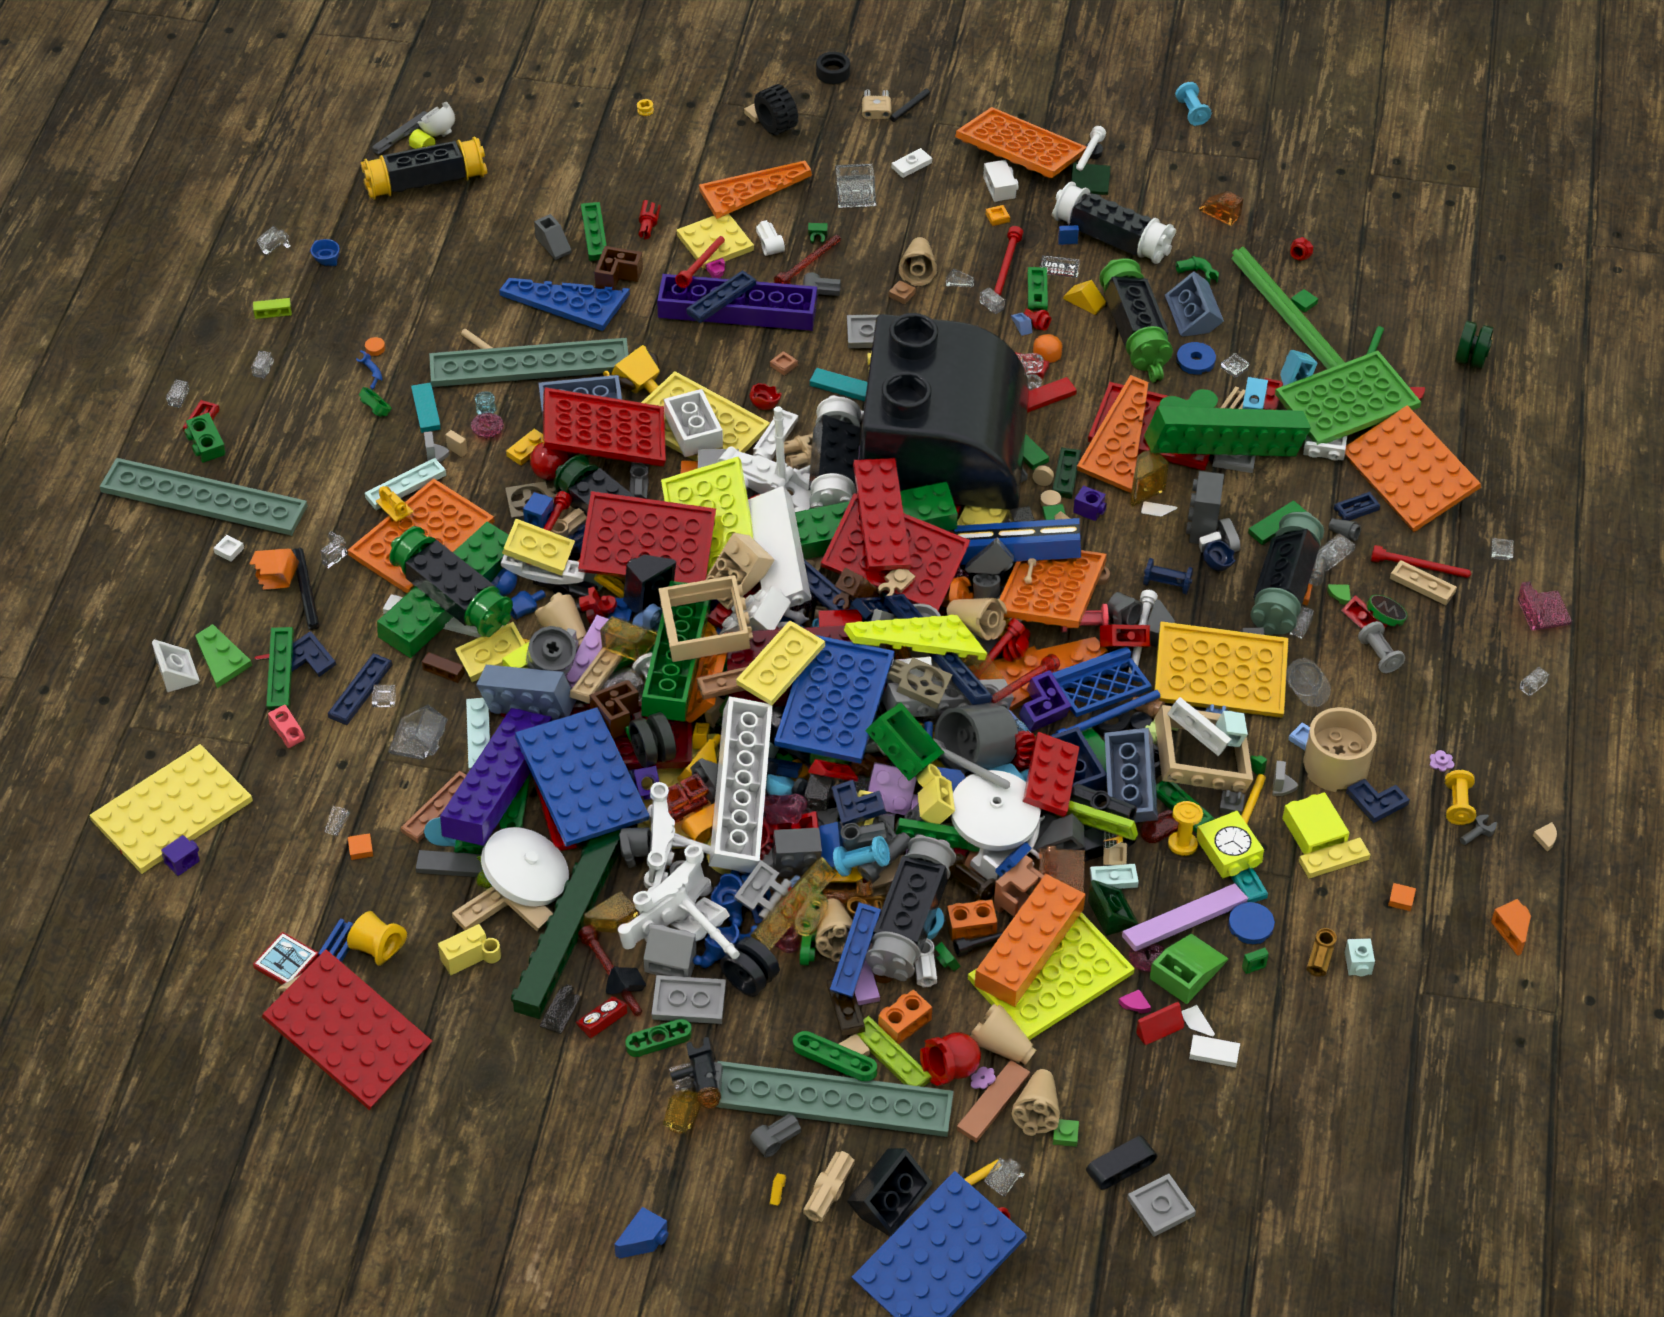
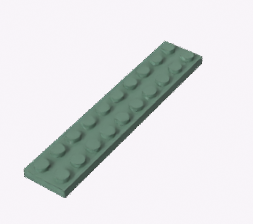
M627 338L429 353L432 387L601 374L605 371L612 373L614 366L628 356Z
M120 458L115 459L99 486L100 491L103 493L291 536L308 507L306 500Z
M723 1061L717 1062L723 1066L720 1098L711 1101V1107L781 1116L790 1114L796 1118L948 1137L954 1092L951 1090L873 1080L860 1081L849 1077Z

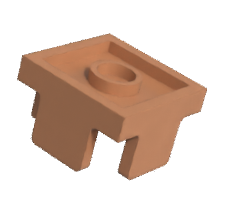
M1027 855L996 881L994 909L999 913L1006 910L1012 916H1015L1030 896L1026 891L1031 886L1036 888L1044 877L1043 874L1033 868V860Z

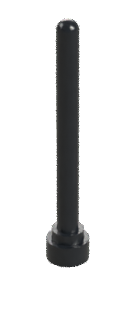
M1004 931L972 940L965 939L964 937L954 939L955 953L957 957L968 955V952H971L974 948L996 943Z

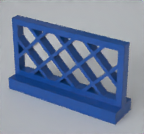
M1128 647L1052 673L1071 704L1070 710L1075 717L1152 690V685L1132 660L1131 651ZM1130 667L1132 673L1130 674L1120 670ZM1108 674L1114 675L1113 680L1101 678ZM1117 677L1129 679L1127 684L1117 682L1116 679ZM1132 680L1141 682L1143 686H1132L1131 682ZM1092 681L1095 682V685L1091 687L1082 683ZM1100 683L1108 685L1110 688L1107 691L1099 689L1097 686ZM1116 687L1125 691L1118 694L1112 692V689ZM1068 688H1075L1076 692L1075 694L1066 692L1065 690ZM1079 691L1090 692L1091 695L1089 698L1078 695ZM1094 694L1106 697L1101 701L1093 699ZM1075 700L1087 703V705L1078 709L1075 705Z

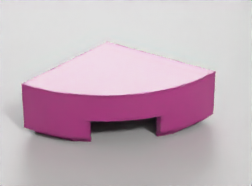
M723 258L706 264V270L713 278H721L725 272V261Z
M1140 990L1119 998L1118 1003L1126 1010L1130 1009L1139 1013H1147L1151 1010V1006Z

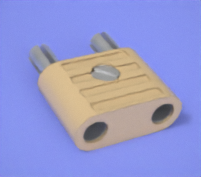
M867 90L864 91V97L862 98V115L864 118H890L892 112L891 98L889 97L888 90H886V96L885 90L882 92V96H871L870 90H868L867 96Z

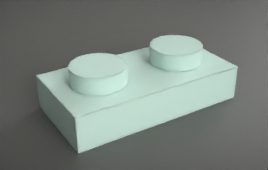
M1135 864L1090 867L1091 881L1097 880L1119 889L1138 887Z

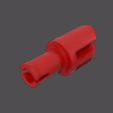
M648 200L643 201L639 216L641 227L638 235L642 238L643 233H645L644 239L650 238L652 227L657 225L661 205H658L653 214L655 203L651 202L648 211L645 212Z
M1027 628L1020 636L1013 637L1005 646L1003 657L1006 661L1013 662L1014 659L1020 660L1024 657L1029 648L1028 639L1030 631Z

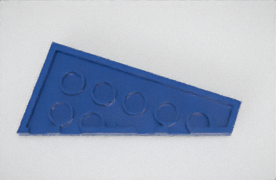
M508 278L499 290L500 296L601 331L606 328L630 295L629 288H623L622 291L612 290V287L606 286L604 289H597L592 285L572 283L552 285L550 281H545L544 284L533 283L532 280L516 278Z

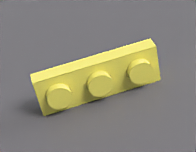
M1357 838L1302 855L1299 858V863L1307 877L1312 878L1367 861L1370 858V853L1362 839Z

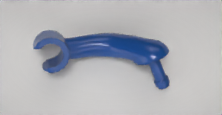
M361 350L360 352L364 354V357L361 360L356 358V360L366 365L372 372V376L375 378L370 388L374 390L378 379L382 381L383 377L380 369L371 361L370 354Z

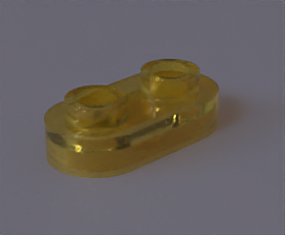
M812 893L806 898L794 921V929L798 934L809 936L817 929L828 908V900L823 894ZM812 905H818L819 909H814ZM807 923L809 927L805 928L801 924Z

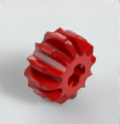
M1018 731V734H1015L1014 749L1017 752L1012 760L1014 766L1023 769L1029 768L1035 741L1034 733Z

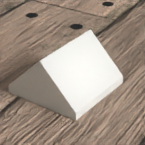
M155 639L152 641L156 661L167 692L188 687L200 681L189 650Z

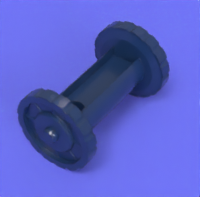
M1149 558L1147 567L1144 570L1143 585L1148 586L1150 580L1183 587V594L1187 595L1190 584H1192L1193 568L1189 567L1186 572L1154 566V559Z

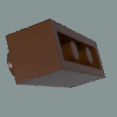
M428 652L422 660L424 671L459 683L465 674L464 665Z

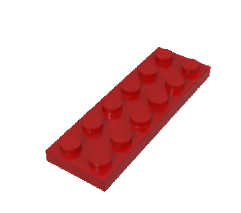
M895 458L854 460L853 468L868 571L910 569L911 560Z

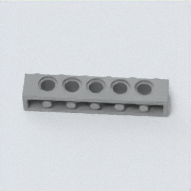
M1005 679L979 680L993 696L991 702L1004 706L1009 710L1014 696ZM934 681V682H933L934 684H936V685H938V686H940V687L943 686V682H942V681ZM952 681L949 682L937 709L896 692L899 686L898 683H888L882 696V701L887 711L901 702L913 717L939 716L949 708L972 705ZM908 682L909 685L916 691L917 689L915 685ZM920 682L922 686H928L927 682ZM927 692L924 695H935V693Z

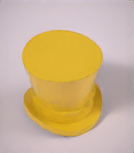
M368 911L362 914L351 927L347 936V945L350 949L372 955L375 958V964L381 966L403 946L407 938V932L404 927L398 924L386 925L372 911Z

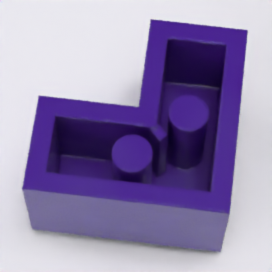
M1050 670L1031 678L1027 691L1033 700L1023 704L1019 717L1025 727L1030 732H1033L1066 717L1071 704Z

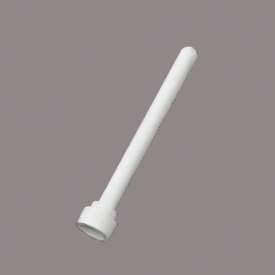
M1095 126L1090 133L1091 140L1076 166L1077 170L1082 171L1097 143L1104 140L1106 130L1103 127Z
M1152 590L1141 592L1140 602L1143 604V611L1140 616L1139 625H1147L1150 610L1153 608L1158 597L1157 593ZM1133 647L1131 658L1137 666L1139 665L1142 647Z

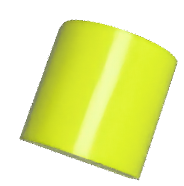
M421 129L414 130L409 137V146L414 149L436 145L435 139Z

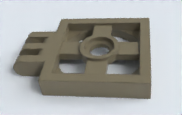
M546 481L505 488L512 523L515 522V519L524 521L523 512L516 509L525 507V502L532 496L531 492L541 491L544 495L553 498V506L555 508L554 499L558 492L555 488L547 489ZM523 494L524 498L522 500L512 502L514 495Z
M912 657L909 664L895 659L890 667L887 678L899 684L896 692L937 709L952 674ZM918 669L925 673L923 676L918 677L910 672L911 670ZM933 676L942 680V687L931 681ZM925 681L928 683V686H922L920 682ZM908 682L914 684L917 690L915 691ZM927 692L935 693V695H924V694L927 693Z

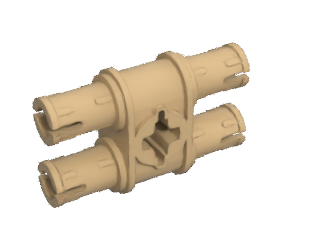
M813 432L805 436L798 435L790 441H784V455L792 452L799 453L786 457L787 466L795 468L811 464Z

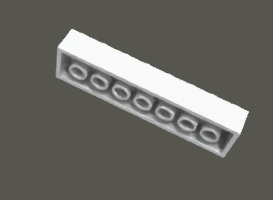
M729 697L724 707L709 866L752 873L760 861L772 706L770 704Z

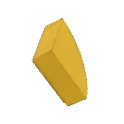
M777 1173L774 1178L770 1204H780L786 1175Z

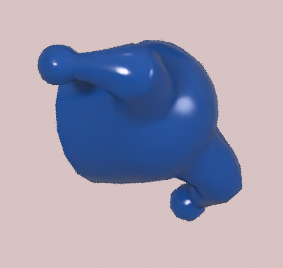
M731 870L730 874H724L720 877L719 884L712 892L711 901L726 908L730 915L727 918L730 925L736 924L739 928L743 922V905L735 900L734 896L743 883L740 879L739 871Z
M732 924L731 927L717 928L734 946L742 938L747 936L756 939L757 934L760 933L758 925L752 926L751 932L748 934H740L736 924ZM708 934L705 938L706 950L702 956H694L692 961L695 965L708 968L717 960L722 959L726 953Z

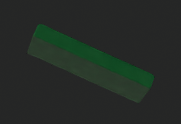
M1061 447L1052 490L1058 492L1062 498L1072 499L1081 450Z

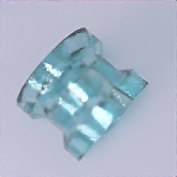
M484 391L475 396L476 412L478 415L489 417L495 413V396L491 392Z

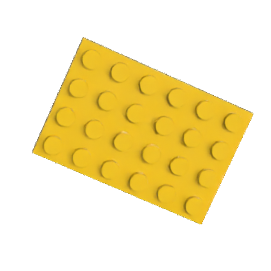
M1160 622L1154 691H1159L1161 696L1159 700L1165 703L1174 704L1181 697L1188 704L1195 707L1210 708V705L1214 704V708L1222 709V706H1226L1228 711L1283 718L1288 638Z

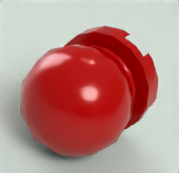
M543 442L534 447L530 455V465L532 471L539 478L552 481L555 480L556 469L578 453L543 448Z
M963 1032L949 1033L942 1038L927 1039L924 1041L926 1043L925 1047L920 1049L922 1069L924 1072H929L932 1077L930 1082L936 1086L950 1083L953 1079L967 1078L975 1073L981 1060L978 1042Z

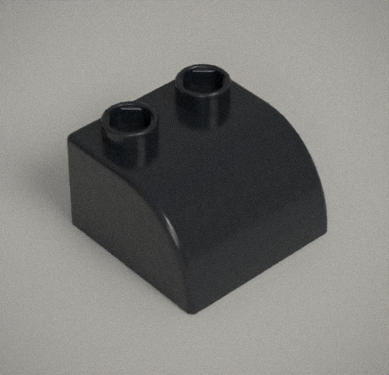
M906 313L900 316L878 315L875 322L862 419L859 460L895 458L900 491L947 482L954 504L1006 510L1018 509L1029 399L1028 379L1021 360L1005 341L992 332L976 325L931 319L919 313Z

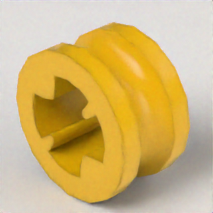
M643 99L637 103V111L641 116L653 114L654 108L651 100Z

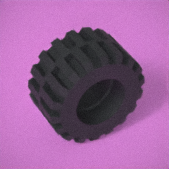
M775 84L755 95L754 106L757 117L769 134L778 135L797 126L798 110L795 101L788 90L782 85Z

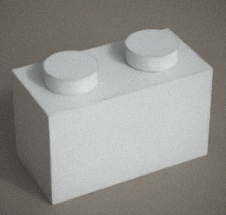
M1001 160L984 163L983 178L993 201L997 202L1016 198V190L1019 189L1017 179H1014L1012 167L1008 166L1007 161Z

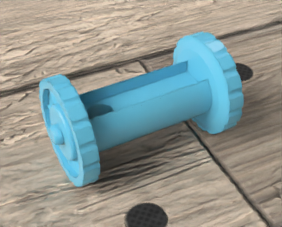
M1186 82L1176 90V98L1179 102L1186 103L1189 109L1187 117L1190 124L1194 126L1204 124L1211 117V109L1209 106L1200 103L1197 97L1199 93L1197 84Z
M877 836L873 838L872 845L848 852L843 846L836 847L833 852V860L838 873L841 876H848L851 873L852 867L874 861L882 867L887 866L890 861V852L885 839L882 836Z

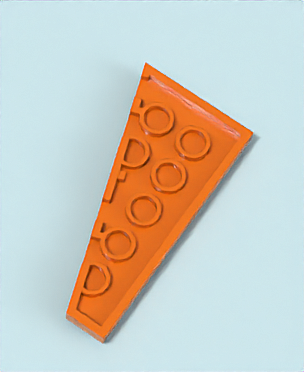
M800 161L700 184L699 191L715 218L718 219L812 176L811 168L806 161Z
M1132 375L1129 376L1079 461L1077 471L1132 493L1149 382Z
M1091 637L1027 652L1022 659H1014L1013 662L1006 661L1004 658L996 659L978 680L1005 679L1014 696L1009 708L1010 711H1013L1032 700L1027 691L1031 678L1049 670L1053 673L1107 654L1108 650L1105 647H1100V641L1096 637ZM979 664L970 665L968 668L973 672Z

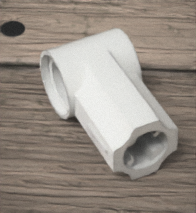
M767 220L760 222L756 226V232L761 240L764 255L768 256L784 252L783 238L781 235H777L772 223L767 222Z
M926 938L920 958L914 962L917 985L923 988L937 984L934 944L930 939Z

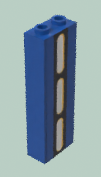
M1079 518L957 525V529H954V534L970 540L969 547L960 565H966L968 561L997 537L1014 555L1013 562L1028 561L1031 558L1036 560L1081 558Z

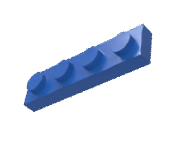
M859 902L830 988L831 992L853 998L881 909Z

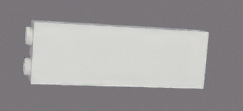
M784 486L748 499L753 538L775 559L764 578L760 580L761 588L765 590L773 586L777 590L780 589L782 594L789 598L791 602L790 608L811 600L791 494Z

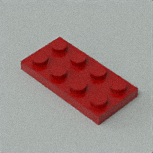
M1041 732L1037 733L1025 786L1024 803L1065 817L1069 807L1079 746Z

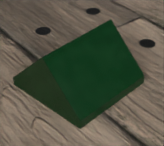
M1073 163L1072 182L1076 183L1077 187L1081 189L1088 188L1090 194L1108 195L1111 166L1086 164L1084 169L1079 171L1076 168L1078 163Z
M1097 880L1090 882L1088 902L1106 936L1139 924L1121 889Z

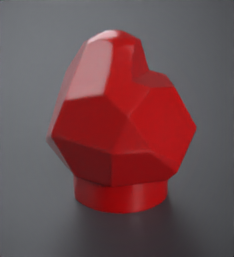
M1304 237L1297 238L1291 244L1290 254L1298 261L1306 260L1313 254V245Z

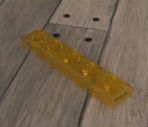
M823 857L818 858L757 926L750 934L752 938L760 941L770 950L837 874Z

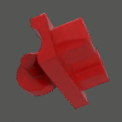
M595 587L588 588L589 595L579 598L580 608L582 611H586L590 624L593 623L596 615L606 618V614L614 612L617 606V601L613 596L604 595L600 597Z

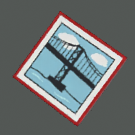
M282 932L253 963L254 969L283 985L302 974L319 957V952Z

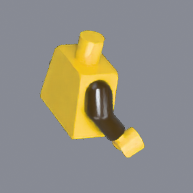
M642 345L618 362L613 368L612 375L608 371L603 372V375H619L621 388L634 393H638L645 388L651 394L658 387V384L654 381L660 372L658 356L646 350V347Z

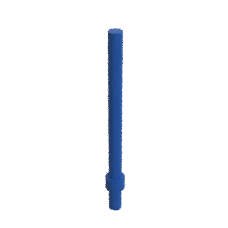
M1158 690L1152 691L1072 727L1059 729L1055 733L1058 734L1079 727L1082 732L1161 697Z

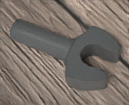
M1489 815L1477 816L1474 822L1476 827L1459 838L1461 844L1466 845L1481 834L1491 837L1495 833L1497 822L1486 826L1484 824L1488 821Z

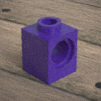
M1083 485L1075 497L1073 513L1096 521L1099 515H1103L1106 510V494Z
M656 766L632 770L634 783L640 796H643L644 800L652 799L650 797L651 788L645 790L641 782L645 777L651 778L653 784L659 782Z
M184 835L161 849L164 863L177 876L200 862L197 844L193 840L189 841Z

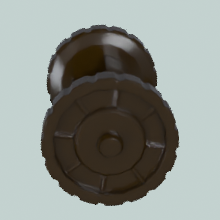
M957 854L955 863L949 867L950 877L948 881L953 878L957 879L976 894L975 901L990 900L995 894L997 880L992 878L985 881L964 865L965 856ZM978 883L982 885L980 889L977 887Z

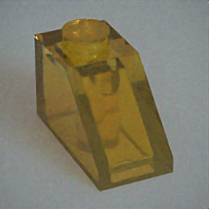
M620 891L584 914L585 928L588 931L618 933V927L625 923L628 924L638 917V911L635 905Z
M683 1088L669 1098L663 1125L669 1127L670 1131L683 1133L693 1126L703 1104L697 1092Z

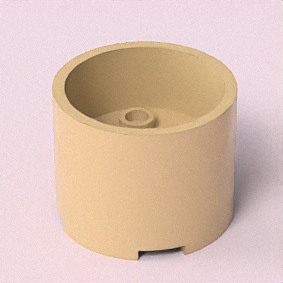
M1330 708L1319 713L1310 725L1303 758L1304 767L1308 773L1307 777L1320 788L1336 792L1337 789H1347V787L1366 779L1376 743V730L1372 722L1360 712L1349 708Z

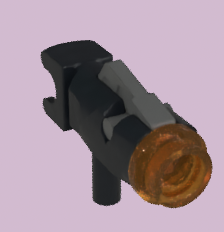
M705 1037L703 1039V1046L700 1048H694L692 1042L686 1044L691 1066L670 1073L672 1081L687 1077L694 1078L692 1085L697 1091V1101L704 1108H713L719 1104L721 1098L723 1066L721 1063L715 1062L713 1045L711 1040Z

